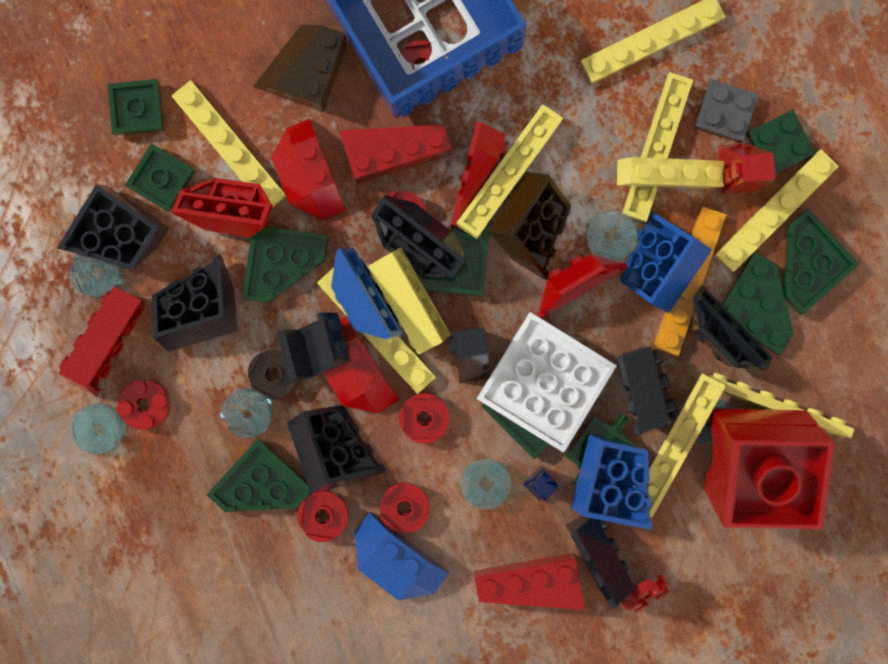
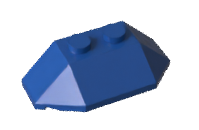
M340 248L337 250L331 288L335 293L337 302L342 305L346 312L349 323L356 331L384 339L402 336L403 331L395 317L394 311L385 302L382 290L373 281L369 268L358 257L355 248Z
M369 512L354 532L358 570L398 601L434 594L449 575L446 569L400 534L387 528L383 521L371 512Z

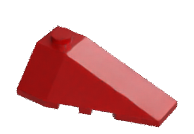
M476 122L451 228L457 227L458 220L498 164L499 157H505L508 143L504 142L505 134L483 122Z

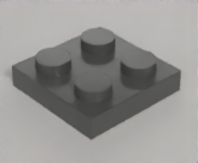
M711 79L708 82L694 128L742 143L759 94Z

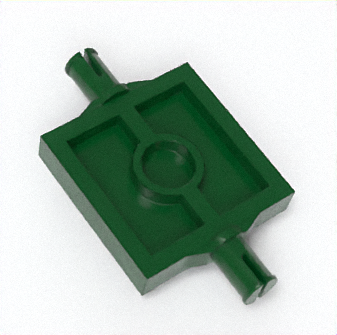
M621 413L616 422L610 425L593 416L565 457L575 463L578 469L581 470L589 434L636 446L621 432L630 419ZM579 474L572 482L575 486H577Z

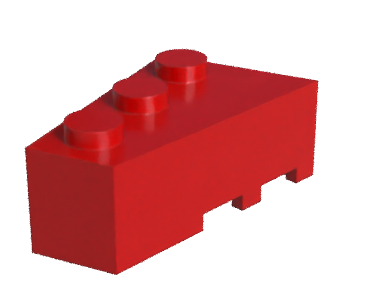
M749 143L718 145L719 161H724L723 187H719L722 188V194L753 192L775 180L774 156L772 152L765 149H757V146H750Z

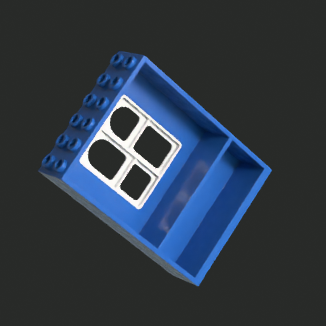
M324 0L395 119L400 116L403 118L410 115L414 108L420 104H429L442 91L449 92L458 85V82L465 78L469 80L475 77L480 72L479 70L485 66L492 67L496 65L502 56L518 52L525 43L527 24L512 0H452L467 25L465 38L455 44H448L442 41L426 17V13L446 0H425L424 2L405 0L415 19L394 33H389L371 5L372 0ZM423 31L429 42H431L432 54L426 62L414 64L415 69L413 70L411 63L403 58L397 48V44L415 32Z

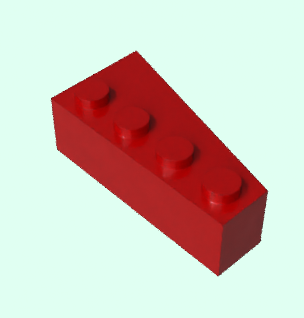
M444 124L339 130L357 184L451 155V146Z
M115 286L111 292L108 291L103 296L102 306L99 311L91 315L87 323L88 328L84 334H80L73 345L74 350L70 356H66L62 360L59 367V375L70 384L95 397L98 396L101 390L97 388L100 380L103 378L107 379L111 372V359L119 356L123 349L124 340L122 339L124 335L126 337L130 336L145 308L140 299Z
M572 553L474 570L478 600L481 603L585 610L576 559Z

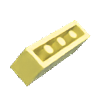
M641 157L617 160V186L699 189L723 187L724 161Z
M401 247L368 266L373 281L379 285L385 302L391 306L400 326L403 327L408 336L409 344L417 351L418 355L443 343L451 335Z

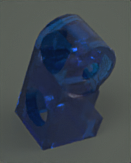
M541 467L523 483L539 501L547 500L559 487L558 483Z

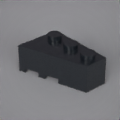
M484 327L453 332L452 338L448 339L450 354H455L459 383L489 379V368L487 365L489 364L488 348Z

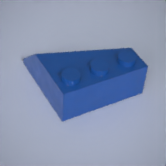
M650 210L644 230L639 229L636 238L639 239L636 251L630 253L627 261L628 268L624 270L621 282L652 305L669 313L712 249Z
M589 434L571 508L584 517L652 530V521L649 518L651 498L648 497V482L650 481L648 450L614 439Z

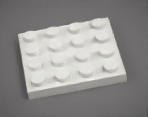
M529 312L476 399L564 453L617 365Z

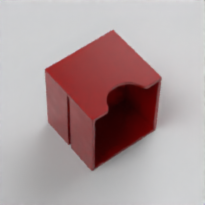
M713 409L710 423L713 458L710 470L705 473L704 491L722 526L728 528L823 529L835 442L819 427V424L808 411Z

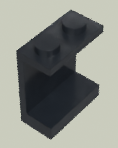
M321 312L317 314L319 320L298 330L284 329L277 333L289 381L308 380L351 361L338 313Z

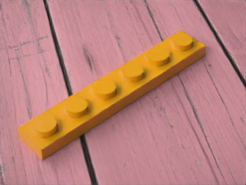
M703 206L700 208L691 236L711 248L712 251L669 313H664L654 343L656 349L679 356L693 315L694 295L698 288L703 285L726 214Z

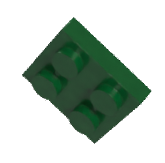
M158 79L107 84L113 135L165 130L160 81Z
M794 109L746 133L752 146H757V149H765L773 153L775 174L816 154Z
M151 143L125 186L170 213L180 190L186 188L196 171Z

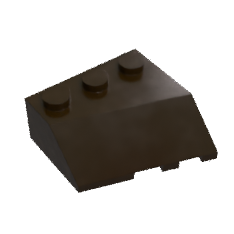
M301 25L253 87L324 112L348 44L346 34L323 25Z
M526 171L489 230V233L514 262L542 279L547 280L549 271L546 268L549 259L555 256L556 249L553 247L557 235L563 232L571 204L549 174Z

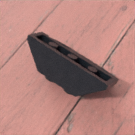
M384 195L371 214L382 246L389 252H393L401 247L414 271L422 277L453 278L467 259L456 234L414 202Z
M701 285L696 291L693 301V331L697 339L702 343H706L712 349L715 358L721 362L723 361L728 367L766 370L769 368L772 357L715 297Z

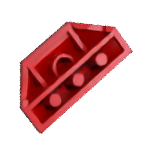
M308 119L287 127L271 159L289 204L322 220L346 212L311 120Z
M213 178L199 183L190 189L180 190L171 212L205 231L252 237L265 227L273 205L260 184Z
M583 254L577 256L570 261L572 266L565 270L559 267L548 274L550 279L545 281L537 316L542 319L625 270L628 268L627 264L593 254L584 257Z
M345 316L340 321L351 361L324 372L323 375L343 406L380 413L399 401V398L360 335L349 323L347 316Z

